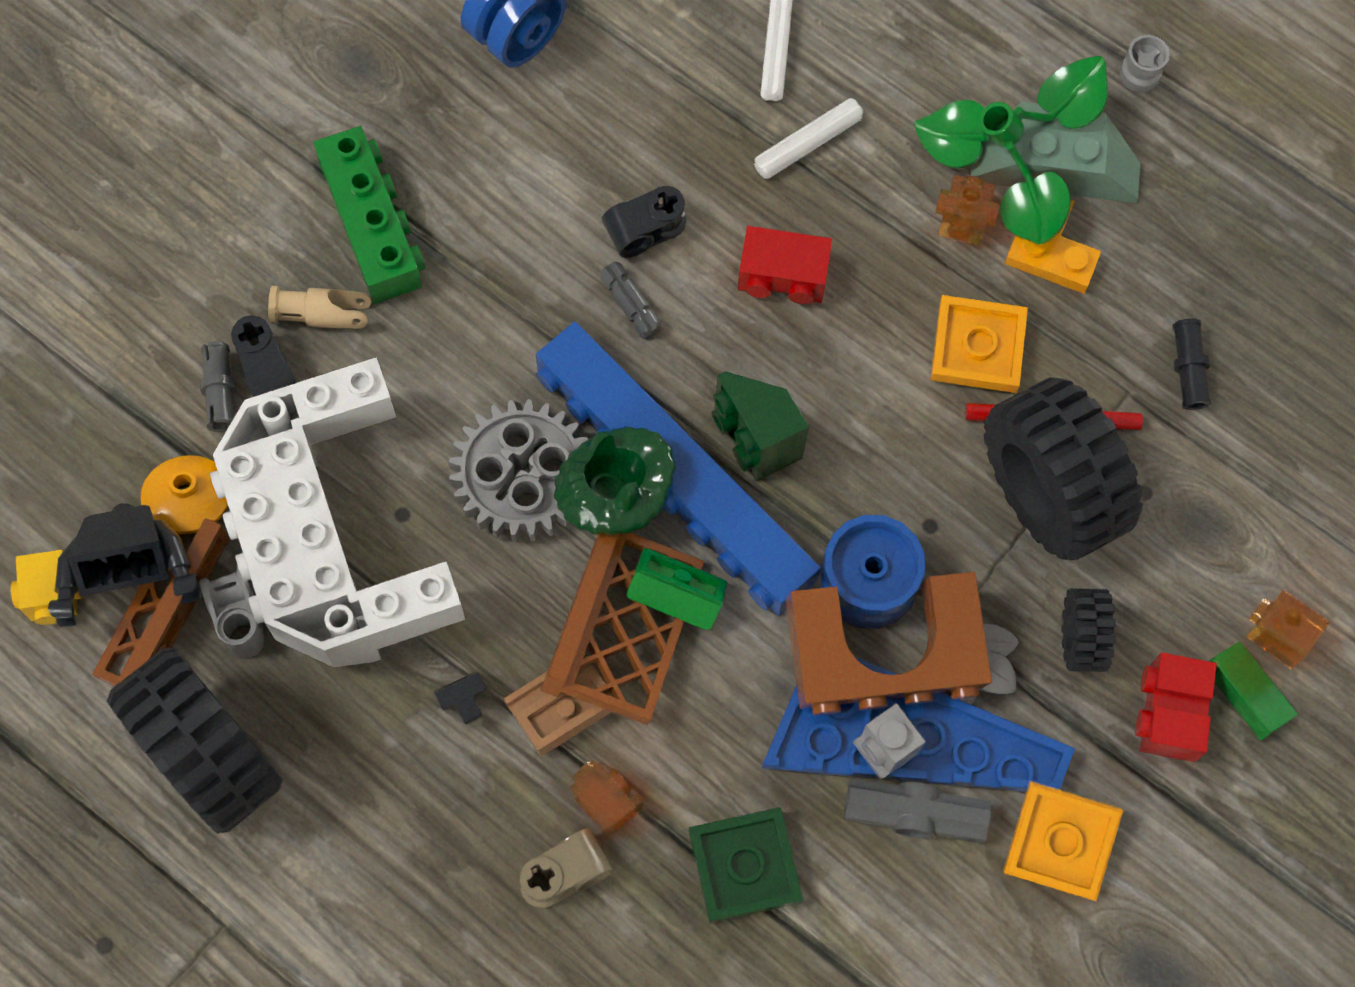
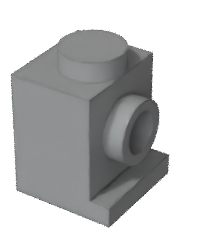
M896 703L865 726L862 735L855 739L853 744L879 779L883 780L918 755L925 744V740Z

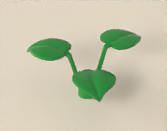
M1102 56L1088 57L1068 64L1050 75L1042 84L1037 96L1039 106L1048 112L1047 114L1024 111L1022 107H1016L1013 111L1009 105L1003 102H994L983 108L976 101L959 100L942 107L927 117L916 120L914 126L924 148L935 160L946 167L955 169L966 168L975 164L982 155V142L992 140L996 145L1005 147L1019 167L1026 182L1014 184L1006 191L1000 203L1001 219L1006 228L1015 236L1037 245L1046 244L1063 228L1069 215L1071 196L1067 184L1055 172H1045L1035 179L1033 178L1031 171L1015 145L1019 142L1024 132L1022 119L1049 123L1057 117L1060 124L1068 129H1078L1093 123L1102 114L1107 104L1108 81L1106 61Z

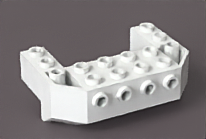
M377 357L245 399L213 453L217 471L210 473L218 498L226 497L230 512L223 513L228 534L231 540L239 538L243 553L235 555L239 571L244 582L252 580L256 595L248 597L256 623L264 622L276 641L332 667L371 663L381 660L378 649L465 620L447 562L360 591H356L318 476L316 469L318 463L312 445L396 417Z

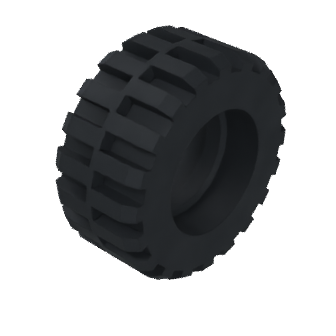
M1050 377L1000 402L991 409L984 423V429L986 430L984 433V444L988 447L987 456L989 463L992 464L998 485H1001L1009 506H1012L1016 512L1017 519L1023 527H1027L1030 531V536L1037 543L1043 544L1044 550L1052 555H1056L1060 559L1079 560L1135 528L1143 508V504L1140 502L1143 496L1142 488L1137 483L1136 477L1138 473L1135 464L1131 463L1128 456L1129 450L1124 440L1121 441L1118 436L1116 426L1110 418L1104 415L1100 404L1095 399H1090L1087 396L1085 389L1079 385H1073V381Z
M175 648L161 649L110 690L107 703L116 717L122 722L125 729L174 789L215 833L231 831L280 790L283 781L281 776Z

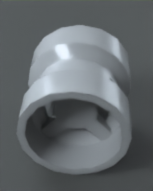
M1142 35L1131 42L1119 72L1120 80L1124 86L1135 92H1148L1157 86L1170 57L1169 48L1166 43L1159 37L1152 35Z

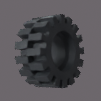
M1069 588L1064 599L1065 610L1062 611L1064 622L1061 625V633H1063V658L1066 661L1065 666L1068 671L1108 672L1109 668H1111V658L1114 657L1113 643L1116 640V635H1114L1116 619H1113L1115 608L1114 604H1112V595L1109 594L1110 590Z

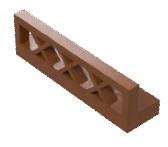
M207 518L204 519L198 532L195 533L196 535L186 552L191 563L189 572L190 574L195 573L200 592L202 591L199 580L203 578L209 579L230 540L221 524ZM175 575L162 598H159L156 589L157 582L140 585L92 673L95 678L116 686L161 649L173 647L197 602L194 601L181 605L182 595L175 596L173 590ZM150 595H152L153 601L146 603ZM155 610L141 637L138 638L134 628L138 617ZM128 635H130L131 641L125 643ZM133 650L120 676L109 672L118 655Z

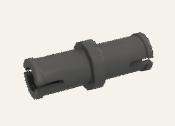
M221 341L208 342V346L204 344L201 347L204 379L200 382V391L206 398V427L212 432H226L234 419L232 395L236 392V382L230 373V347L227 343Z

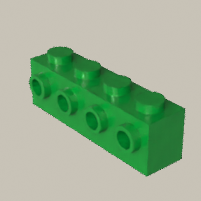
M360 125L313 141L319 164L373 304L422 288L419 272L426 269L418 246L409 247L405 235L411 234V229L403 209L395 211L391 202L392 199L397 198V194L389 173L381 176L377 165L383 163V159L375 138L367 141L363 128Z

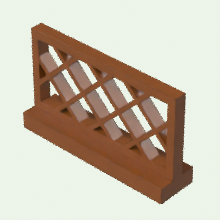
M631 532L615 535L600 533L597 534L540 691L556 697L562 692L648 725L651 721L684 621L674 617L673 622L657 627L647 608L648 606L633 600L634 604L614 611L606 593L608 589L623 583L628 590L635 570L628 572L620 556L624 545L641 552L644 548H648L699 570L702 569L704 561ZM616 568L620 576L612 578ZM602 607L606 615L598 618ZM639 611L649 632L629 639L619 618ZM610 622L620 644L600 651L592 636L593 630ZM669 632L665 643L662 635ZM653 639L661 654L659 662L644 668L633 647ZM588 646L592 655L584 658ZM625 651L635 672L615 680L605 658ZM596 662L606 682L605 685L591 689L575 683L579 669ZM656 672L653 682L651 683L648 675ZM639 679L648 696L644 708L626 702L619 687ZM610 691L611 694H612V696H609V695L604 694V693H607V692Z

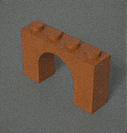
M966 572L929 576L921 584L928 630L927 647L921 661L913 670L894 675L881 674L866 668L850 652L843 632L837 586L791 591L785 601L800 709L812 708L813 715H827L841 712L840 704L858 702L859 710H871L887 707V699L905 697L906 705H915L934 701L933 694L951 692L952 700L980 696L979 689L991 684L992 679L976 573Z

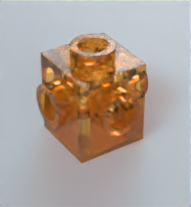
M954 175L950 190L941 189L935 210V214L943 215L938 235L979 245L985 226L993 228L1000 205V203L992 201L996 185L986 183L983 179L976 176L962 177Z

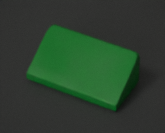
M644 548L626 595L629 599L704 630H710L722 607L728 582L661 553Z
M1240 641L1210 660V662L1217 663L1215 673L1216 685L1260 741L1298 715Z

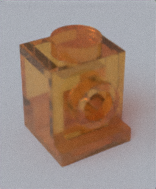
M591 760L572 777L575 781L570 786L572 797L606 838H609L643 810V799L638 793L631 798L626 795L631 791V788L614 768L607 772L600 763L597 764L594 760Z

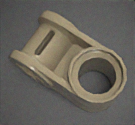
M590 828L583 829L524 864L519 879L521 893L528 905L536 909H546L577 892L598 884L611 875L614 869ZM540 874L544 880L550 879V890L543 892L539 886L532 888L534 886L533 877Z

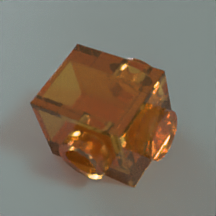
M1283 589L1272 601L1264 597L1248 618L1255 624L1246 637L1293 669L1306 658L1330 622Z

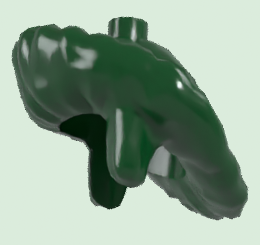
M625 426L610 431L597 432L594 437L571 451L568 459L562 462L559 474L555 477L554 482L556 487L554 499L557 501L558 510L563 513L564 519L567 522L574 524L579 530H587L593 535L600 533L605 535L627 534L633 530L648 526L649 522L656 518L664 507L668 490L672 486L673 474L676 469L672 448L663 440L659 433L642 427L633 428Z

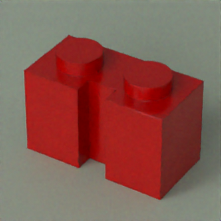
M747 225L737 290L745 291L750 296L757 298L769 297L772 291L788 293L789 300L797 304L822 303L832 238Z
M1161 652L1150 665H1145L1140 689L1141 692L1147 693L1145 710H1139L1135 725V736L1142 737L1140 752L1196 762L1207 753L1211 716H1208L1210 700L1213 699L1217 663Z

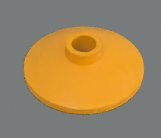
M179 456L163 462L147 476L141 489V505L150 506L154 519L167 521L175 532L181 535L197 533L205 518L218 522L223 517V513H226L229 508L226 497L218 498L211 480L210 473L217 471L215 462L201 456ZM183 485H190L186 489H177Z

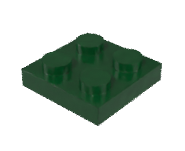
M781 807L688 828L709 924L803 902Z

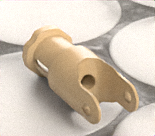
M271 286L268 304L269 323L278 324L279 321L306 322L307 327L359 329L367 325L368 318L363 312L355 310L369 308L371 298L363 292L339 289L308 288L307 292L286 291L281 290L279 286ZM362 298L364 301L359 302L357 299ZM353 319H359L360 322H354Z

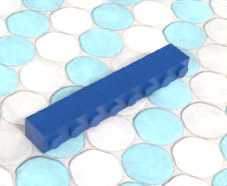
M576 321L536 353L538 371L536 376L549 392L554 393L557 390L567 401L565 405L568 411L580 423L587 421L597 432L610 431L625 426L633 428L642 427L659 433L663 440L671 446L676 469L663 509L670 515L677 513L688 524L686 529L690 536L702 547L708 544L719 555L717 561L722 569L732 578L739 576L750 587L748 590L749 595L758 606L764 610L771 608L780 616L787 609L785 599L791 591L808 590L817 582L821 567Z

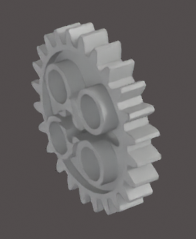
M527 399L523 410H517L513 400H509L508 410L505 413H501L495 405H492V418L489 420L480 414H476L475 418L478 428L476 430L467 426L462 428L463 435L468 442L454 441V450L461 457L449 458L451 470L457 472L449 476L451 487L459 488L453 493L456 503H466L463 508L464 516L470 518L479 514L476 520L479 530L492 523L495 538H498L504 529H509L512 542L517 541L520 531H527L531 542L535 541L536 529L541 527L549 536H552V523L554 521L559 522L565 527L569 526V522L564 519L563 513L558 510L557 501L554 499V491L556 489L554 482L555 477L559 474V470L555 472L547 471L542 468V465L550 459L566 461L571 451L577 449L583 442L588 441L587 437L576 438L579 434V424L575 422L565 427L566 412L564 411L559 412L553 418L550 417V406L548 403H545L539 412L533 411L531 399ZM515 435H522L528 439L527 443L520 447L509 446L506 442ZM542 440H545L547 444L542 445L535 452V448L538 445V443ZM528 463L530 468L529 473L523 471V469L528 465ZM514 468L521 470L516 476L514 474ZM488 469H497L502 473L497 480L492 482H486L479 478L481 473ZM508 489V494L503 500L496 499L497 496L502 495ZM524 493H532L538 497L537 501L530 506H521L515 502L516 498Z

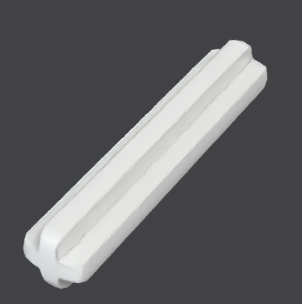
M793 0L770 1L761 85V97L766 101H779L783 97Z
M853 98L842 102L755 158L754 164L756 170L764 179L777 174L859 122L863 114L861 106Z

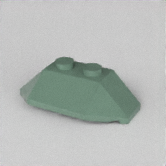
M1021 102L1016 106L1022 107L1024 111L1048 113L1036 103ZM1102 112L1093 123L1078 129L1063 127L1057 117L1049 123L1022 119L1024 132L1019 142L1015 145L1034 179L1045 172H1055L1067 184L1070 195L1137 203L1140 161L1105 112ZM992 140L982 142V155L975 164L971 165L969 182L1005 187L1026 182L1022 172L1005 147L996 145Z

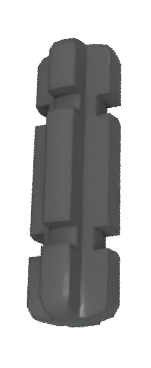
M613 262L602 269L601 280L608 290L614 292L612 294L628 319L636 324L634 327L639 335L644 339H648L661 330V321L653 310H649V303L633 280L627 278L628 273L621 263Z

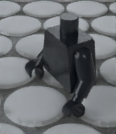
M121 503L116 505L110 512L90 515L83 520L77 536L58 557L54 589L58 593V600H51L49 602L48 611L52 617L56 618L59 627L76 626L73 600L78 590L80 595L84 596L169 579L168 569L176 577L173 581V590L175 596L182 595L181 605L199 600L201 592L195 573L190 574L189 572L191 563L184 544L171 525L162 519H154L150 506L134 507L127 503Z

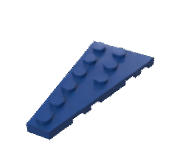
M855 657L862 665L872 671L881 674H896ZM796 685L766 755L762 769L879 779L853 744V741L862 735L865 726L896 703L925 740V744L918 755L884 778L886 780L1026 792L1029 780L1060 789L1075 748L961 700H952L951 696L944 693L933 694L934 701L923 704L906 705L905 697L887 699V707L859 710V703L857 702L840 704L841 712L813 715L812 708L800 709Z

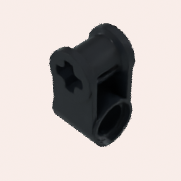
M661 186L635 199L618 203L608 209L602 216V222L620 257L632 258L638 256L653 246L679 236L686 226L684 196L678 189L672 186ZM662 197L663 203L659 204V199Z
M254 315L245 316L238 320L232 328L231 337L244 368L242 371L252 396L255 397L295 384L296 381L284 353H281L266 320ZM258 338L260 343L251 346L250 340Z

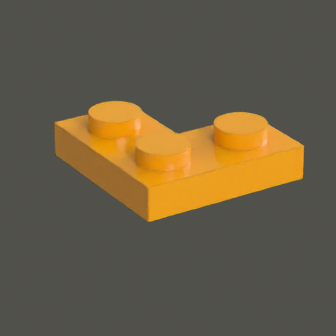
M1071 200L1069 215L1075 202ZM1065 222L1060 232L1046 244L1037 245L1015 236L1004 264L1085 294L1101 251L1062 237L1061 235L1066 225Z

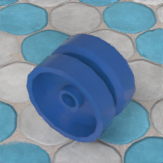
M466 0L460 17L461 27L480 44L487 45L488 51L508 68L519 67L536 56L554 36L563 20L566 0Z
M863 515L845 522L832 535L825 550L821 568V588L837 586L842 621L858 628L880 629L898 622L912 608L925 575V553L918 537L904 523L885 515ZM867 570L874 571V572H876V574H872V573L868 572Z

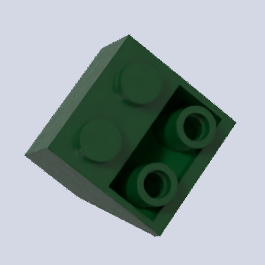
M726 371L717 375L716 393L713 394L715 410L712 411V417L721 434L728 433L735 444L733 454L744 472L750 470L757 482L803 459L809 425L787 389Z

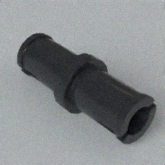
M1194 318L1182 319L1172 325L1177 350V359L1173 363L1175 372L1180 375L1182 407L1186 410L1203 409L1211 405V399L1209 398L1206 375L1210 362L1209 357L1204 355L1201 321Z

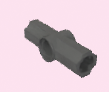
M850 778L845 798L844 820L893 828V832L912 838L930 839L937 835L975 843H984L990 826L991 801L940 793L941 790L938 787L924 783L903 782L897 786L877 781Z

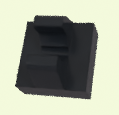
M472 672L433 691L441 709L444 710L455 705L465 725L482 717L473 695L486 690L478 672Z

